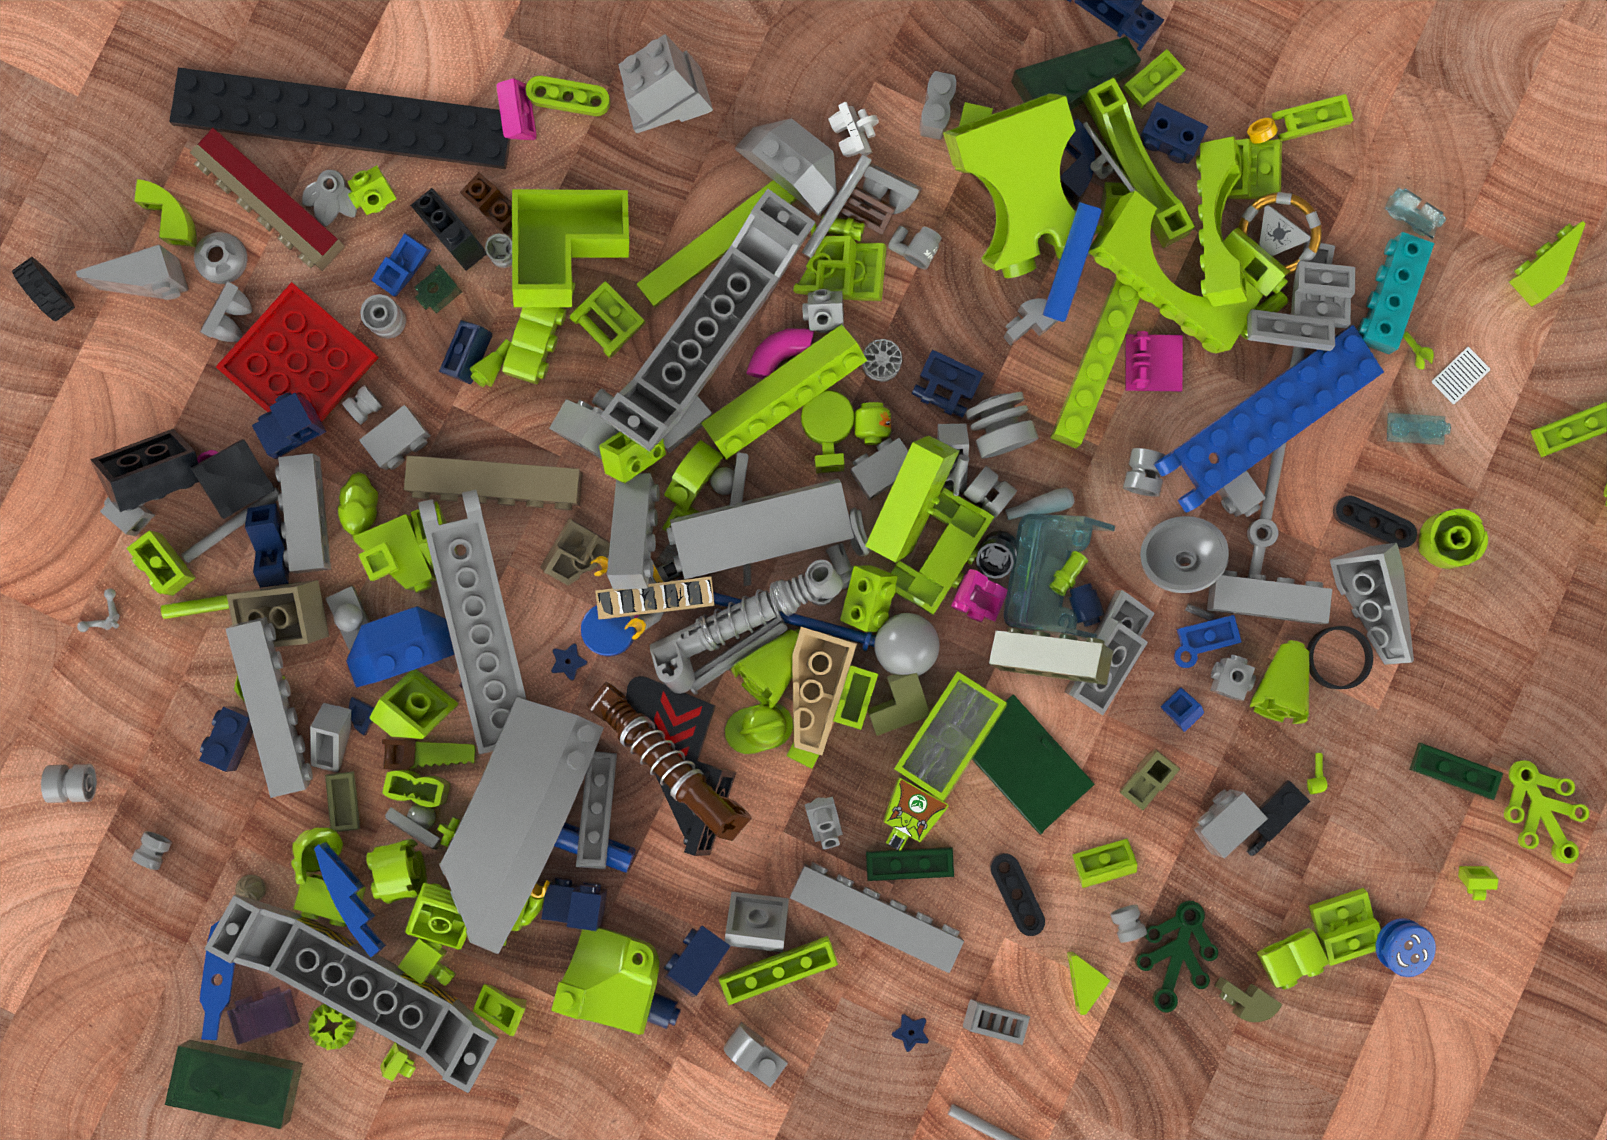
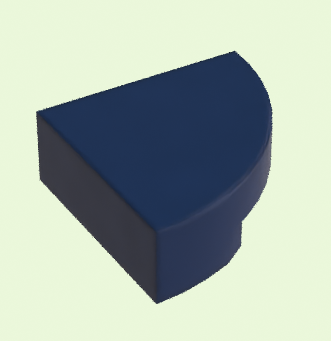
M351 697L348 708L351 709L353 726L360 734L367 735L373 723L369 718L375 707L356 697Z

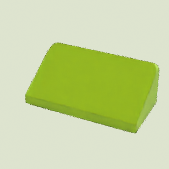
M1128 838L1072 854L1082 888L1137 872V861Z

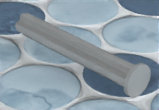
M778 617L772 619L767 623V626L763 625L695 671V681L690 690L697 695L700 688L732 668L735 663L787 631L788 628L782 618L779 620Z

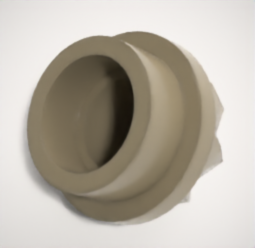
M256 875L242 877L237 882L235 889L236 895L260 901L263 898L266 890L265 883Z

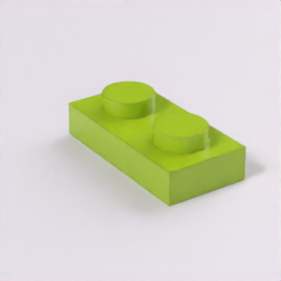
M1166 49L1128 81L1123 89L1142 109L1178 79L1186 69Z

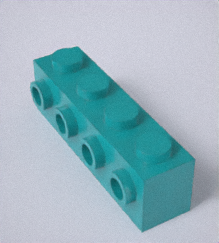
M1401 232L1394 239L1391 238L1388 241L1384 250V255H1387L1385 264L1379 267L1375 277V281L1378 282L1376 290L1371 292L1366 303V307L1369 308L1367 316L1362 318L1357 329L1369 348L1386 354H1391L1399 349L1435 243L1405 232Z

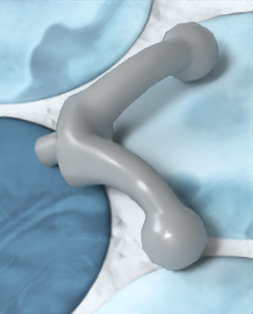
M109 588L104 592L109 611L107 619L87 622L80 621L77 625L80 632H86L89 627H101L105 630H109L112 627L117 629L119 627L117 621L120 615L113 601V598L116 596L114 589Z

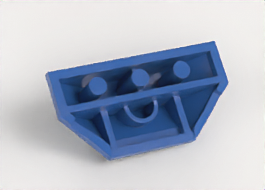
M416 606L361 625L346 662L357 688L432 664L455 653L446 618Z

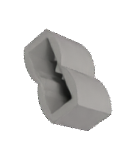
M938 71L931 75L920 119L919 129L921 136L938 140L943 138V132L947 130L950 107L956 91L955 75Z

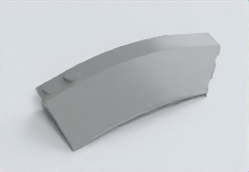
M518 697L515 699L470 804L441 863H439L442 873L446 876L451 888L450 893L457 911L461 914L466 926V934L470 943L499 954L557 841L604 727L572 713Z

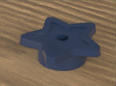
M576 643L566 650L553 649L556 663L551 670L552 673H565L573 681L575 680L578 668L588 664L587 660L578 655ZM566 659H570L571 663L566 664Z
M906 1014L901 1015V1025L891 1035L903 1041L907 1052H910L916 1043L927 1044L929 1042V1039L923 1032L926 1018L914 1020ZM909 1030H913L914 1034L909 1035Z

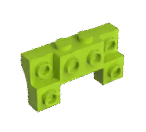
M945 487L937 498L940 501L938 505H934L933 509L935 512L931 516L946 524L947 527L923 566L917 572L903 562L898 561L891 574L898 576L895 594L912 602L931 615H934L951 587L956 589L964 576L960 571L966 562L971 565L979 551L976 546L994 518L993 515L959 496H954L953 492Z

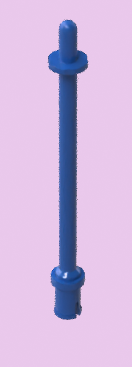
M713 592L716 605L728 607L730 602L738 604L742 601V599ZM779 611L781 618L787 624L862 643V649L867 652L868 645L874 647L876 635H872V632L865 633L794 613L786 616L784 612Z

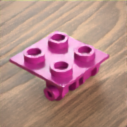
M1147 331L1126 334L1125 391L1182 392L1183 335H1148Z

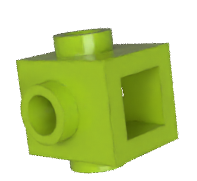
M378 165L367 171L363 170L356 173L348 181L352 191L348 193L350 200L356 209L362 207L366 215L378 213L385 209L387 204L396 200L391 186Z

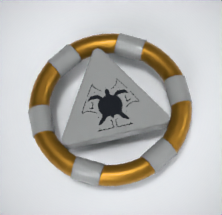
M1276 192L1264 195L1249 205L1242 214L1238 228L1248 236L1250 222L1265 207L1259 246L1271 256L1310 240L1309 246L1299 259L1290 264L1283 265L1290 271L1287 275L1296 272L1299 261L1311 262L1317 254L1322 238L1321 222L1314 208L1306 200L1293 193ZM1270 204L1293 205L1305 214L1311 229V236L1270 206Z

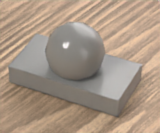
M737 453L734 470L728 467H720L712 473L710 478V484L716 493L721 495L731 494L729 505L741 503L743 499L749 457L746 453Z
M353 586L325 598L334 616L335 625L340 629L349 650H351L361 625L370 622Z
M415 804L409 809L407 817L391 807L385 814L388 822L432 850H436L440 845V838L427 831L434 825L436 820V813L432 807Z

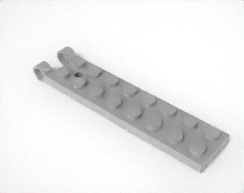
M477 490L462 492L468 517L466 519L439 525L433 499L418 502L480 755L494 751L517 697L527 699ZM459 544L466 547V553L461 556L457 555L454 551L455 547Z

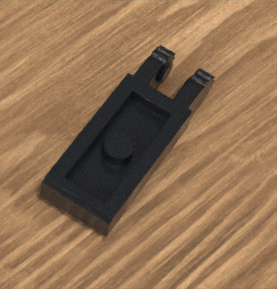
M1287 780L1259 807L1268 819L1256 829L1260 836L1248 847L1247 853L1250 856L1257 854L1267 842H1270L1310 802L1291 781Z

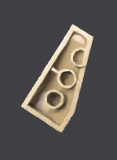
M800 627L792 653L795 748L823 755L857 645L856 643Z

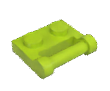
M606 281L570 315V319L575 324L579 323L604 348L603 352L609 358L613 357L646 324L645 320ZM591 309L618 335L616 338L611 340L587 316Z

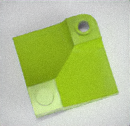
M599 927L597 931L582 929L571 963L562 981L558 983L551 1011L574 1019L611 1026L637 1035L644 1034L659 973L660 962L656 949L646 941L603 927ZM639 953L642 955L643 961L637 957Z

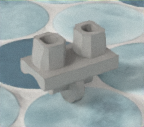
M833 796L828 798L818 797L811 803L804 804L815 842L821 841L823 849L839 846L838 836L843 835Z

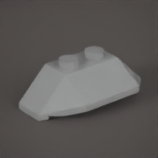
M792 118L753 127L735 147L737 152L818 216L837 196L833 150Z

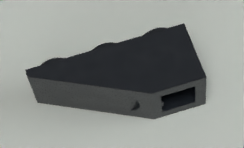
M433 188L410 205L465 271L487 255L486 250Z

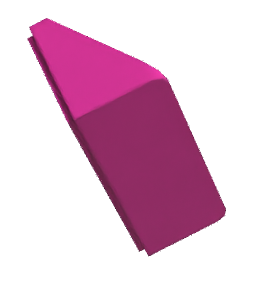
M515 78L499 82L496 86L503 135L508 139L535 140L537 135L532 103L526 94L527 84Z

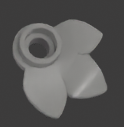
M336 170L323 171L318 176L317 182L309 184L303 192L302 204L314 206L315 217L324 227L331 224L339 212L349 217H355L357 209L348 196V193L352 191L346 187L343 175ZM328 179H332L334 181V187L332 189H329L327 187Z

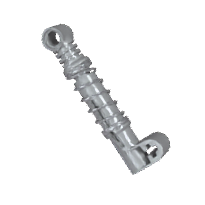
M817 560L810 564L805 572V576L800 574L798 578H792V582L781 579L771 583L770 593L767 590L758 589L756 595L751 598L743 596L740 603L730 602L728 608L723 611L717 608L710 617L705 614L696 619L695 624L650 644V652L658 678L674 693L681 694L687 692L695 681L690 661L691 656L706 649L709 651L719 649L720 643L725 646L726 640L734 636L736 639H739V634L747 630L753 633L754 627L760 624L767 626V621L778 617L781 620L779 611L784 612L786 616H790L797 612L801 602L806 604L808 600L813 601L814 596L826 599L835 597L842 590V578L827 560ZM673 665L676 669L673 671L669 666Z

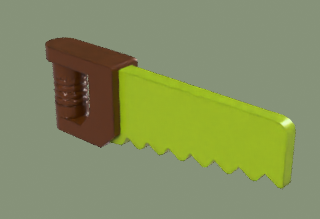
M382 739V744H385L383 769L410 770L418 765L425 767L426 764L432 767L434 764L441 766L443 763L446 765L451 763L458 765L460 762L467 764L468 761L473 764L475 763L476 747L473 744ZM404 745V759L399 764H396V746Z

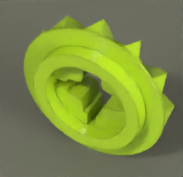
M326 1004L314 1010L308 1022L309 1036L313 1038L317 1046H321L326 1050L340 1049L352 1039L356 1029L355 1020ZM327 1019H330L332 1023L342 1021V1024L335 1029V1035L330 1030H321L328 1024Z

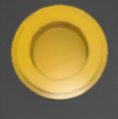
M1262 118L1249 126L1247 134L1252 143L1258 144L1274 137L1278 128L1272 118Z

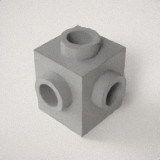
M819 289L808 293V303H803L802 309L803 321L809 320V331L827 333L841 324L844 326L842 291Z
M1231 655L1230 658H1221L1220 662H1216L1212 669L1211 678L1214 680L1210 691L1237 701H1244L1247 691L1250 692L1255 684L1256 675H1253L1255 667L1247 665V659L1236 655Z

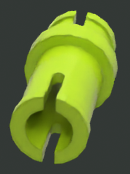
M849 217L847 220L836 218L827 233L838 236H851L853 239L861 241V234L864 232L865 224L854 222V219Z
M1073 551L1062 569L1054 573V580L1049 584V587L1055 593L1065 596L1067 590L1073 588L1076 584L1075 579L1085 564L1088 563V559L1081 553Z

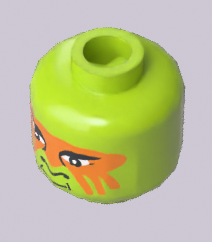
M862 403L861 408L857 409L854 413L855 436L859 439H865L866 445L881 444L882 439L891 435L890 410L883 407V403Z

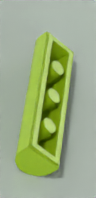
M826 936L719 975L718 979L729 1006L838 965L830 939Z

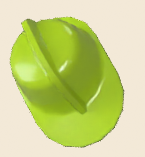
M769 702L765 706L758 704L733 713L725 727V738L729 746L736 752L743 754H754L784 744L790 738L793 730V719L789 711L780 704H776L773 708H769Z

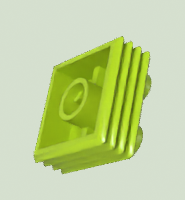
M423 883L409 917L405 933L458 950L462 949L467 937V929L461 914L457 911L450 893L451 890L444 889L439 884Z

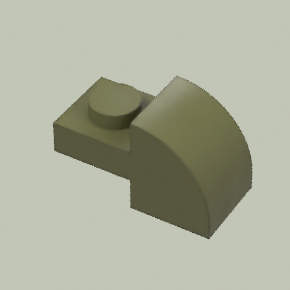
M1157 749L1152 750L1137 765L1138 769L1120 789V793L1141 810L1147 807L1159 791L1164 790L1180 770L1179 766Z
M1220 976L1214 985L1222 991L1219 997L1232 1006H1235L1238 1002L1232 1013L1248 1022L1266 1021L1272 1018L1283 1005L1253 984H1250L1244 993Z

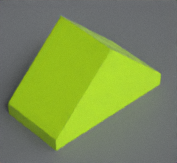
M1073 951L1067 952L1076 1011L1080 1015H1085L1111 980Z

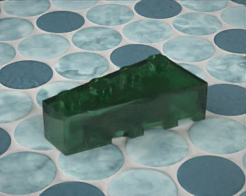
M1125 36L1014 71L1011 83L1024 103L1051 93L1066 96L1069 109L1072 110L1084 103V99L1090 89L1112 78L1119 82L1134 73L1141 59Z

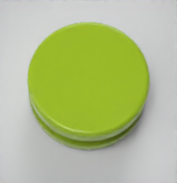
M825 390L806 403L801 413V423L805 434L813 442L822 445V442H834V445L842 442L850 434L854 423V411L849 400L836 391Z

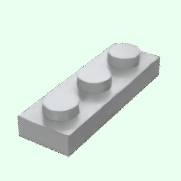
M1251 309L1247 314L1248 340L1331 351L1335 347L1334 320Z

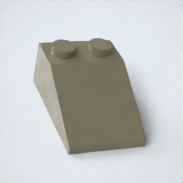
M318 580L227 594L232 624L267 617L268 624L272 623L275 629L276 640H273L274 647L309 644L329 637Z

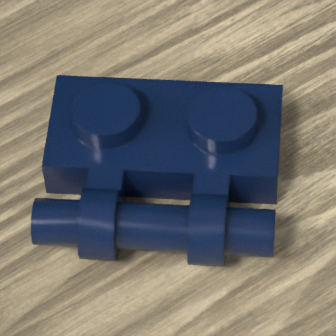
M932 350L920 374V377L929 381L927 388L916 384L912 395L920 398V402L928 405L931 403L944 409V413L950 416L953 413L963 418L967 408L958 404L960 396L971 401L984 373ZM937 385L953 392L950 399L934 393Z

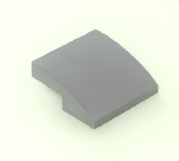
M1299 261L1294 279L1291 315L1334 320L1335 328L1347 329L1351 323V297L1355 294V267Z

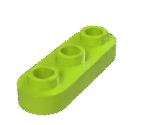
M535 76L526 85L528 99L533 105L590 116L604 115L610 108L608 92L598 85L547 76ZM539 90H545L546 94L539 97L536 95ZM571 94L574 96L573 100L565 101L564 97ZM595 99L601 100V104L599 106H593L592 101Z

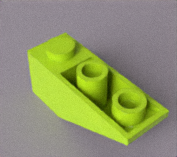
M1584 221L1575 226H1572L1570 223L1567 224L1556 234L1559 239L1553 244L1548 241L1535 252L1538 256L1532 262L1526 260L1514 270L1517 275L1509 283L1531 307L1542 302L1564 283L1586 224Z

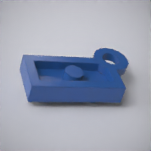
M1235 615L1176 629L1181 646L1175 650L1174 661L1181 668H1190L1197 662V654L1242 643ZM1184 651L1189 652L1191 655L1188 662L1181 660V653Z

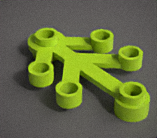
M1520 760L1515 762L1509 769V779L1514 788L1509 806L1504 810V818L1511 823L1522 822L1525 813L1521 805L1525 793H1527L1531 800L1523 832L1518 836L1519 845L1527 849H1534L1538 846L1539 838L1536 831L1541 818L1554 842L1551 848L1553 858L1561 863H1573L1579 856V849L1574 842L1566 839L1552 811L1567 815L1574 821L1583 822L1589 817V809L1582 804L1571 805L1545 797L1537 785L1554 789L1559 795L1569 796L1575 791L1574 782L1566 778L1556 779L1540 774L1537 767L1530 761ZM1523 770H1527L1529 773V777L1526 780H1523L1521 777ZM1563 782H1566L1568 785L1566 792L1561 790ZM1577 808L1582 810V815L1579 818L1575 815ZM1513 809H1516L1518 816L1513 820L1510 813ZM1527 835L1532 837V842L1529 845L1525 843ZM1567 847L1571 849L1569 857H1566L1564 854V850Z

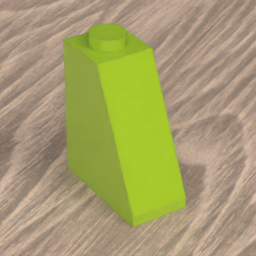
M407 514L353 536L354 542L364 551L381 543H388L399 567V570L390 573V575L405 589L415 590L416 593L431 588V582L437 580L434 569H431L418 546L411 516Z

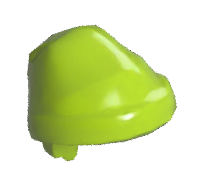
M314 828L306 830L292 843L294 859L291 861V865L295 871L296 884L306 883V872L321 871L314 850L318 844L326 842L339 856L342 851L343 842L340 835L334 829Z

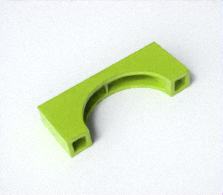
M1136 190L1121 196L1090 246L1088 253L1095 257L1094 260L1097 264L1115 273L1121 283L1134 288L1141 299L1151 302L1159 308V312L1164 317L1172 319L1179 324L1184 333L1198 339L1204 349L1215 354L1231 350L1247 323V314L1251 309L1256 308L1263 294L1247 282L1248 301L1213 307L1208 297L1196 296L1177 287L1160 269L1153 254L1150 230L1157 207Z

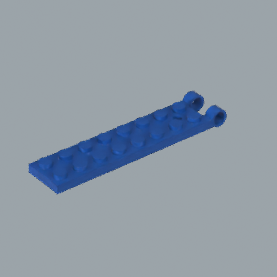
M1351 325L1335 336V347L1331 351L1316 349L1183 444L1156 461L1154 466L1162 477L1171 473L1179 466L1183 467L1195 488L1181 496L1177 501L1185 513L1190 512L1204 503L1211 495L1383 374L1384 371L1356 327ZM1211 453L1217 455L1218 460L1215 464L1209 461Z

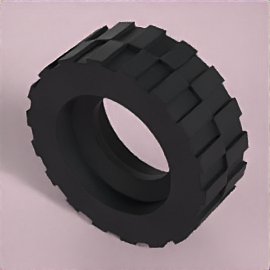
M30 257L12 270L13 276L25 293L53 321H58L75 308L71 298L58 281L34 257Z

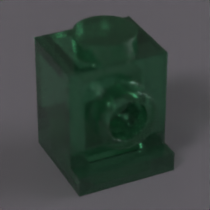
M440 264L435 267L431 274L414 287L419 293L415 296L425 310L431 307L436 314L462 293ZM438 285V291L436 293H430V290L434 286Z

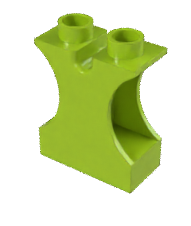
M1050 93L943 132L953 166L969 171L979 178L993 199L996 212L995 232L988 249L981 259L983 264L995 271L1002 269L1004 278L1018 277L1037 268L1034 257L1041 254L1038 246V240L1041 235H1043L1046 243L1054 246L1057 258L1061 259L1076 211L1070 206L1064 196L1060 182V163L1066 144L1076 130L1067 98L1063 95ZM1097 224L1094 235L1100 232L1103 227L1102 225Z

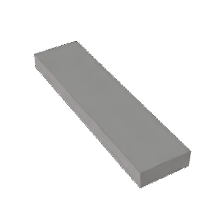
M594 751L586 771L576 867L606 869L617 753Z

